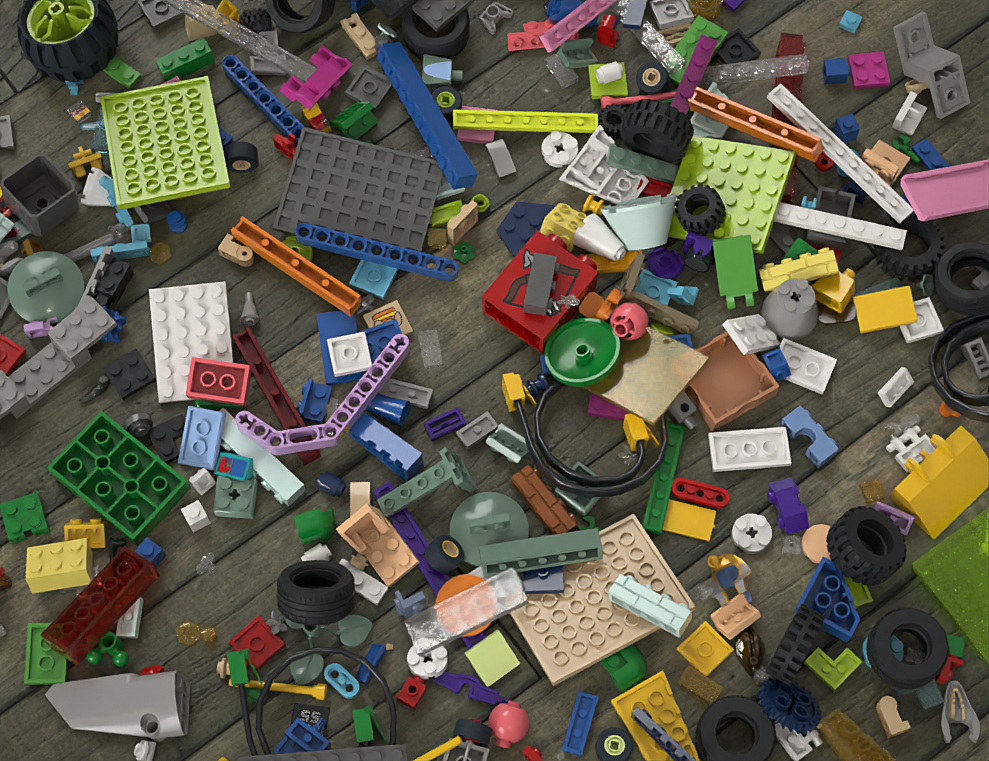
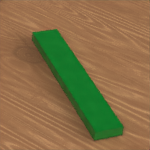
M668 422L666 423L669 442L661 467L654 474L643 522V528L646 532L657 535L662 533L685 426Z

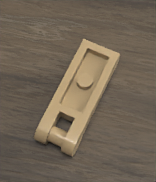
M356 12L350 18H344L340 21L343 29L366 60L377 55L378 52L374 48L376 44L375 39ZM355 23L356 26L354 28H351L350 25Z

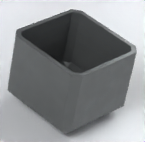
M46 153L36 154L1 179L0 187L5 205L34 236L42 237L79 210L76 185ZM40 202L48 204L45 208L38 207Z

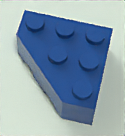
M822 557L793 614H796L802 603L826 616L820 629L847 643L852 637L860 618L855 610L851 592L843 576L844 573L841 570L838 571L834 562Z

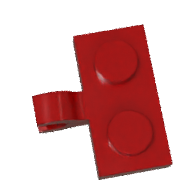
M291 133L288 134L289 138L277 134L273 138L275 148L293 161L296 151L294 144L297 138Z

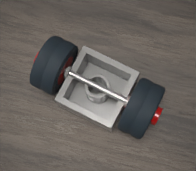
M458 719L453 737L460 736L463 743L445 752L443 761H488L490 749L484 747L489 745L493 729L476 719Z

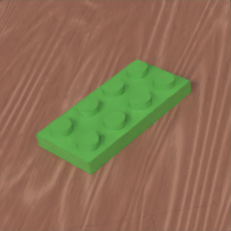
M698 15L663 64L669 73L670 80L677 85L680 84L701 34L718 41L710 58L711 61L728 37V31Z

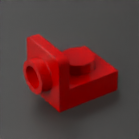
M948 654L947 662L943 670L936 676L935 683L943 685L950 680L953 668H960L963 665V660L958 659L956 655Z

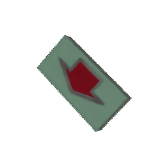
M19 220L14 223V227L0 244L7 241H15L19 244L32 236L33 233Z

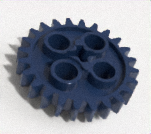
M768 678L758 691L760 694L758 699L761 700L759 705L765 707L763 712L769 713L768 718H774V724L780 723L782 729L788 727L789 732H792L794 729L797 734H800L801 731L804 734L808 731L811 733L822 719L820 716L822 711L819 710L820 705L815 703L817 699L811 698V692H805V687L800 688L798 682L794 684L791 682L790 685H787L776 678Z

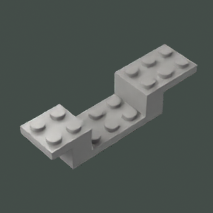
M93 297L48 331L47 334L52 342L7 377L0 370V420L9 412L17 419L92 359L87 349L117 326V323Z

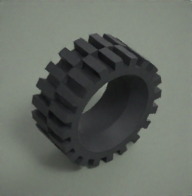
M914 211L900 224L893 217L891 219L888 218L884 223L885 226L907 230L922 237L927 245V252L918 257H910L902 254L898 249L875 244L874 255H878L876 259L878 264L883 263L881 269L884 272L888 269L890 271L889 276L892 278L895 274L898 275V280L900 281L908 277V282H913L915 277L921 280L924 274L930 275L944 252L945 241L943 239L945 236L944 232L939 233L940 225L934 226V219L928 221L919 220Z

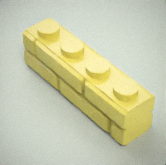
M824 248L818 250L819 254L812 256L811 253L800 255V259L797 260L787 258L781 260L782 264L774 266V263L763 265V269H760L759 272L764 291L766 293L772 292L790 279H805L809 282L839 274L840 271L834 250Z

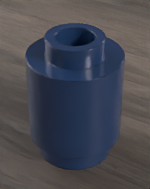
M328 471L324 474L321 473L316 481L318 489L339 498L347 483L343 482V479Z

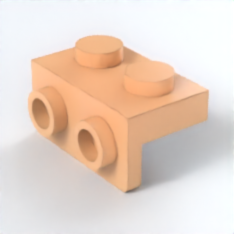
M738 594L730 602L711 614L716 629L729 640L761 617L759 610L747 602L744 594Z

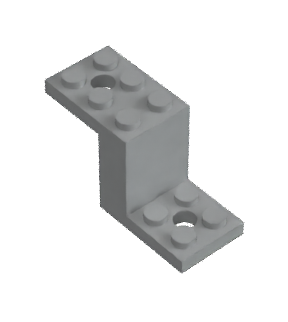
M922 11L894 26L893 30L904 75L930 86L936 117L942 119L970 104L960 55L934 45L927 13ZM916 32L914 40H911L912 34ZM952 90V94L948 98V93Z

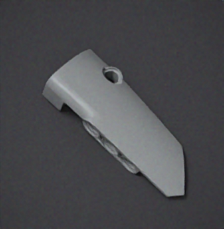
M178 670L141 676L127 673L56 683L45 694L63 719L75 730L148 737L155 742H161L166 737L184 736L188 733L190 685L188 679Z

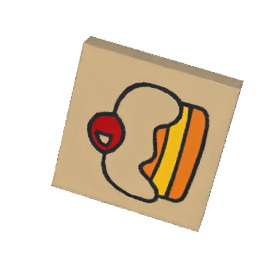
M397 300L363 315L368 328L397 319L402 334L406 336L413 334V330Z

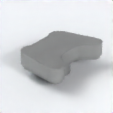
M494 2L480 15L479 21L493 35L496 33L495 25L502 18H512L513 10L498 2Z

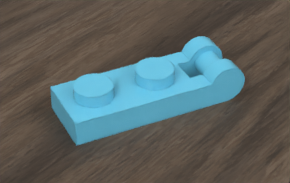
M107 176L101 177L99 183L108 191L109 196L107 199L112 207L115 206L118 212L115 215L119 223H123L127 227L134 224L127 209L118 210L113 181Z

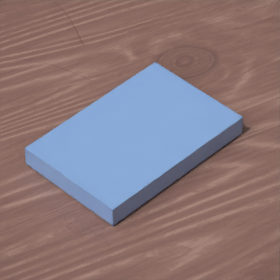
M188 406L178 459L179 464L215 470L225 423V412Z

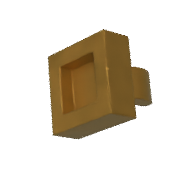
M27 239L23 242L24 248L21 253L29 256L37 252H43L44 249L41 242Z

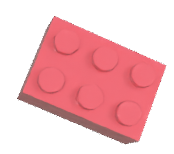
M192 357L186 396L190 399L246 407L252 368L250 365Z

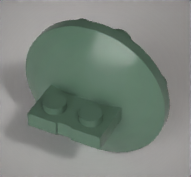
M50 251L37 252L25 257L15 266L8 281L9 301L17 314L28 322L43 321V323H46L48 319L57 317V320L52 321L51 324L60 323L75 310L85 291L84 278L78 266L67 256Z
M482 492L467 498L457 507L450 522V536L462 546L464 561L478 568L481 566L479 546L528 539L529 525L523 509L512 498L496 492Z

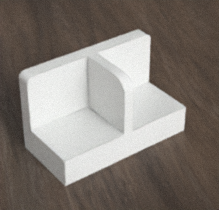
M912 91L909 93L892 128L908 136L913 135L927 110L925 106L914 102L917 94Z

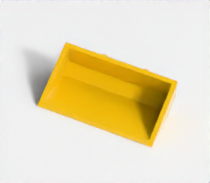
M961 425L946 440L939 435L933 434L929 441L935 450L930 455L925 450H922L919 453L924 459L921 464L908 458L904 465L910 474L889 496V499L903 512L915 516L914 522L934 540L989 487V458L976 438Z

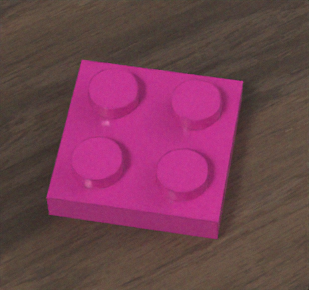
M884 51L848 55L847 60L851 68L853 89L890 85Z

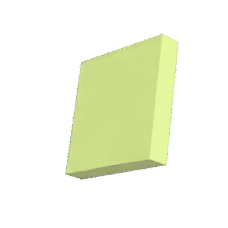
M499 630L494 631L465 652L466 657L486 687L492 685L520 664Z

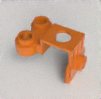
M614 287L604 301L597 293L589 292L578 307L579 313L586 318H595L606 322L618 306V302L623 295L620 294L621 291Z

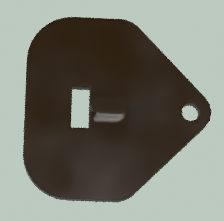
M851 300L841 314L822 303L818 306V320L824 325L849 323L856 318L855 304Z

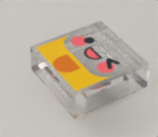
M81 99L66 109L67 113L78 125L92 115V111Z

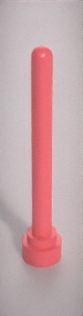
M676 91L615 99L609 96H601V108L604 107L606 109V105L612 107V104H615V106H618V104H633L641 99H650L652 101L674 98Z

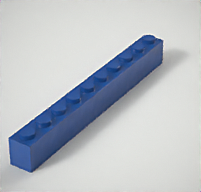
M400 42L381 44L377 53V60L382 65L393 88L404 103L408 114L412 117L415 126L423 136V140L427 143L439 167L444 172L447 181L453 190L472 187L478 173Z

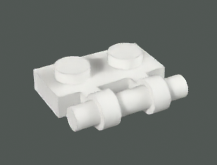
M917 425L905 430L902 436L899 438L895 437L886 446L887 451L890 453L895 449L899 451L894 458L906 472L908 470L904 464L908 458L920 464L924 461L919 455L922 450H925L929 455L935 450L929 441L930 438L926 434L921 438L918 437L917 434L921 432V429ZM908 440L913 442L908 447H905L904 443Z
M780 723L775 724L776 738L794 761H799L813 750L808 744L810 741L816 747L823 743L816 729L811 733L808 731L806 733L807 736L803 737L801 733L797 734L794 729L792 732H789L788 727L782 729Z

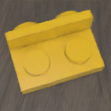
M92 518L90 522H82V519H71L70 522L64 525L65 541L87 538L91 548H105L107 521H102V518Z

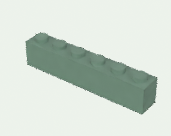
M597 528L479 546L483 577L603 559L602 543Z

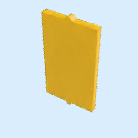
M669 499L662 531L709 542L712 529L715 528L714 519L716 511Z

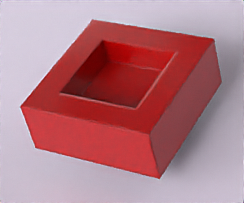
M528 745L522 751V755L528 761H543L541 758L543 755L536 747L531 748Z

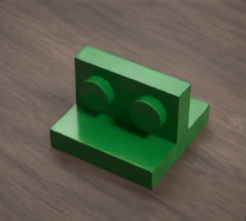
M357 101L329 123L333 128L339 129L343 137L356 140L376 125L378 121L370 111L374 108L370 102Z

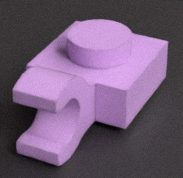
M57 317L49 318L46 323H43V321H32L29 324H25L24 332L29 339L47 336V332L53 328L51 322L56 321Z

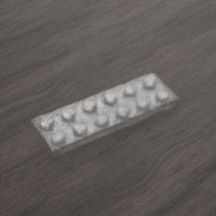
M512 567L404 620L416 652L421 657L530 602Z

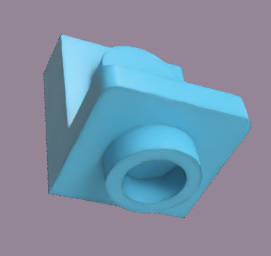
M689 286L669 287L667 295L679 305H694L699 289Z

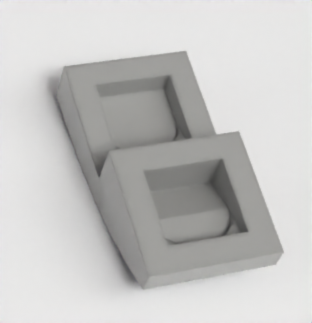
M503 139L485 144L498 178L516 172Z

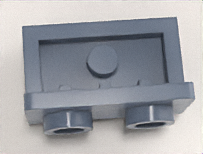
M399 590L395 592V608L400 617L404 615L406 621L413 617L419 618L428 610L426 598L422 591L403 600Z

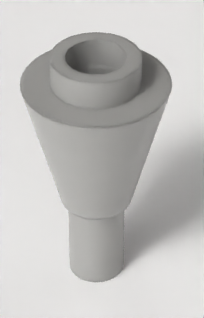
M251 292L245 294V304L240 318L241 323L246 326H253L259 322Z

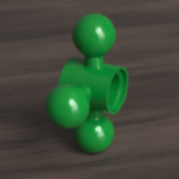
M97 622L94 626V633L100 637L99 645L101 648L90 649L86 656L87 661L91 664H98L102 661L103 654L107 652L113 656V662L116 666H126L129 662V655L123 651V641L110 632V626L107 622Z

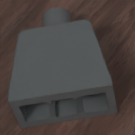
M679 384L659 400L658 403L674 424L680 425L684 422L689 430H692L699 424L692 415L697 408Z

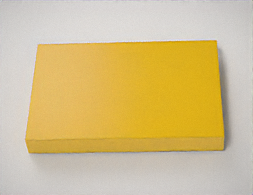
M910 286L853 297L861 334L918 323Z

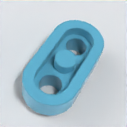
M332 663L326 667L324 671L326 681L344 698L352 699L358 695L360 691L359 683L346 669L337 663ZM333 672L339 673L337 678L331 677ZM347 686H353L351 692L346 691Z

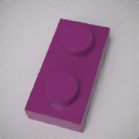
M590 395L587 415L624 421L625 414H627L628 401Z

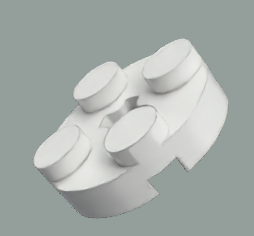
M553 131L542 143L544 160L549 165L558 168L562 167V165H570L578 154L577 140L568 133ZM556 147H563L564 151L558 153Z
M745 514L736 520L731 532L732 540L743 552L756 554L768 546L772 538V529L764 516ZM749 529L756 531L757 534H755L754 538L746 534V532H749Z
M426 638L420 639L418 643L411 647L407 655V662L411 673L421 679H429L428 677L433 676L436 678L442 675L448 665L447 650L436 641ZM431 657L432 661L425 663L424 658Z

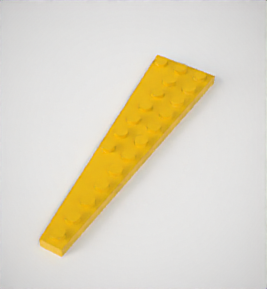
M663 670L611 700L612 706L646 761L674 760L631 718L632 712L637 707L641 710L645 709L657 725H661L667 734L677 741L696 761H700Z

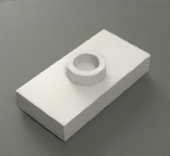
M901 367L878 392L886 407L890 408L913 384L914 381L907 368Z

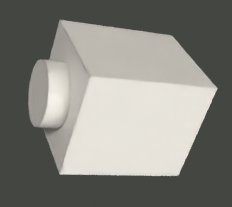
M199 500L181 509L193 533L211 524Z

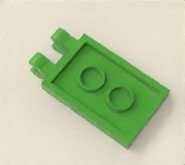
M751 235L713 240L720 296L726 295L728 309L735 308L734 297L745 296L746 305L754 306L753 292L758 291Z

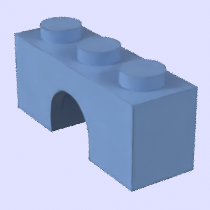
M799 406L782 419L780 426L786 427L787 434L792 440L798 435H807L812 439L813 444L808 447L805 455L817 468H820L836 455L839 449L837 443L824 433V428L819 423H815L808 410Z

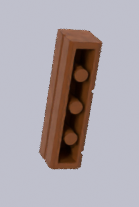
M527 465L510 478L512 486L551 535L577 530L576 523L578 521L571 512L568 514L564 509L566 506L562 499L559 497L556 499L552 494L554 491L550 484L547 482L544 484L540 479L542 476L537 468L532 469L530 465Z

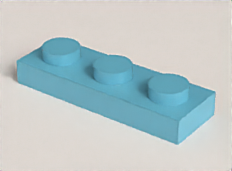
M137 240L133 243H118L114 246H109L113 249L116 258L119 260L150 255L147 241ZM105 246L90 249L91 257L95 264H97Z

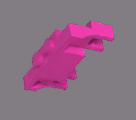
M324 45L310 59V62L318 69L303 84L292 75L289 81L284 83L279 90L292 102L297 99L309 110L322 99L326 100L332 93V89L336 90L341 84L339 80L353 65L346 58L332 53Z

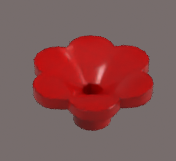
M157 664L146 667L138 675L161 673L164 671V666Z

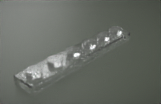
M617 0L610 6V9L622 22L624 21L629 0ZM645 17L641 30L630 29L670 74L686 66V61Z
M807 53L709 66L705 70L703 83L705 86H710L712 82L718 85L808 73L810 57Z

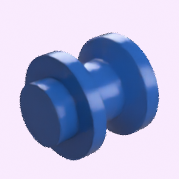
M175 210L168 214L167 223L173 233L180 234L187 229V221L181 211Z

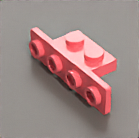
M546 20L545 22L530 21L523 24L524 32L507 34L508 50L545 48L540 36L558 22ZM576 32L567 40L579 39V32Z

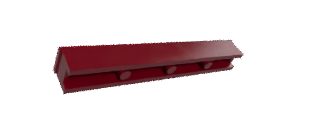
M249 326L245 328V331L237 335L233 334V342L245 363L251 366L252 375L282 428L289 430L306 427ZM309 435L294 438L291 442L300 443L314 439ZM319 449L297 452L304 466L321 457Z

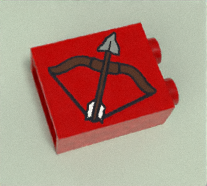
M537 230L482 295V312L543 354L547 342L553 333L570 321L579 310L578 307L586 295L596 289L598 272L596 271L597 265L592 259L583 254H580L578 257L574 256L566 250L567 245L560 237L555 234H549L546 237ZM534 252L557 256V264H560L559 273L554 275L553 281H556L555 292L550 294V298H553L551 310L547 309L546 316L523 312Z

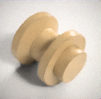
M222 658V661L217 664V674H220V678L230 675L227 658Z

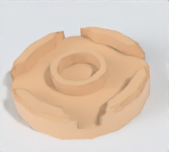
M813 525L806 530L802 537V551L814 563H819L822 557L831 560L830 552L827 551L828 543L826 542L828 530L830 529L828 525Z

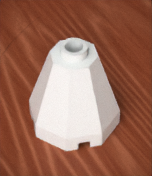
M92 167V173H89L83 190L85 199L81 198V203L87 206H111L107 199L109 196L108 191L100 185L99 180L103 176H107L112 181L113 179L100 169Z

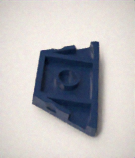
M516 201L496 231L500 239L504 241L508 251L510 250L514 257L537 230L540 232L544 218L556 207L555 205Z

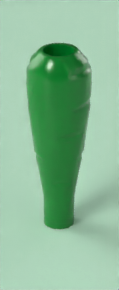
M195 399V407L214 411H220L222 408L225 410L242 409V406Z

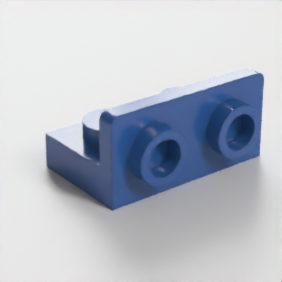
M311 378L308 379L307 384L304 383L302 388V395L304 396L297 405V412H299L302 420L323 424L333 390L331 386L314 383Z

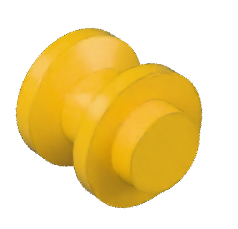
M589 195L584 204L583 212L586 213L590 210L594 214L601 216L603 214L601 208L605 207L603 205L604 201H594L593 195Z

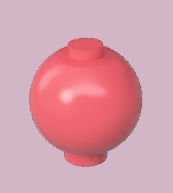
M623 303L616 307L611 314L610 325L613 327L614 333L622 340H636L648 328L647 313L636 303Z
M509 700L508 704L501 703L490 713L488 726L493 729L494 744L510 749L512 743L519 742L527 734L529 717L526 711L520 707V703Z

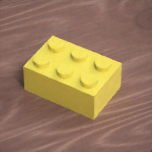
M87 538L27 547L26 581L32 594L92 584L93 552Z

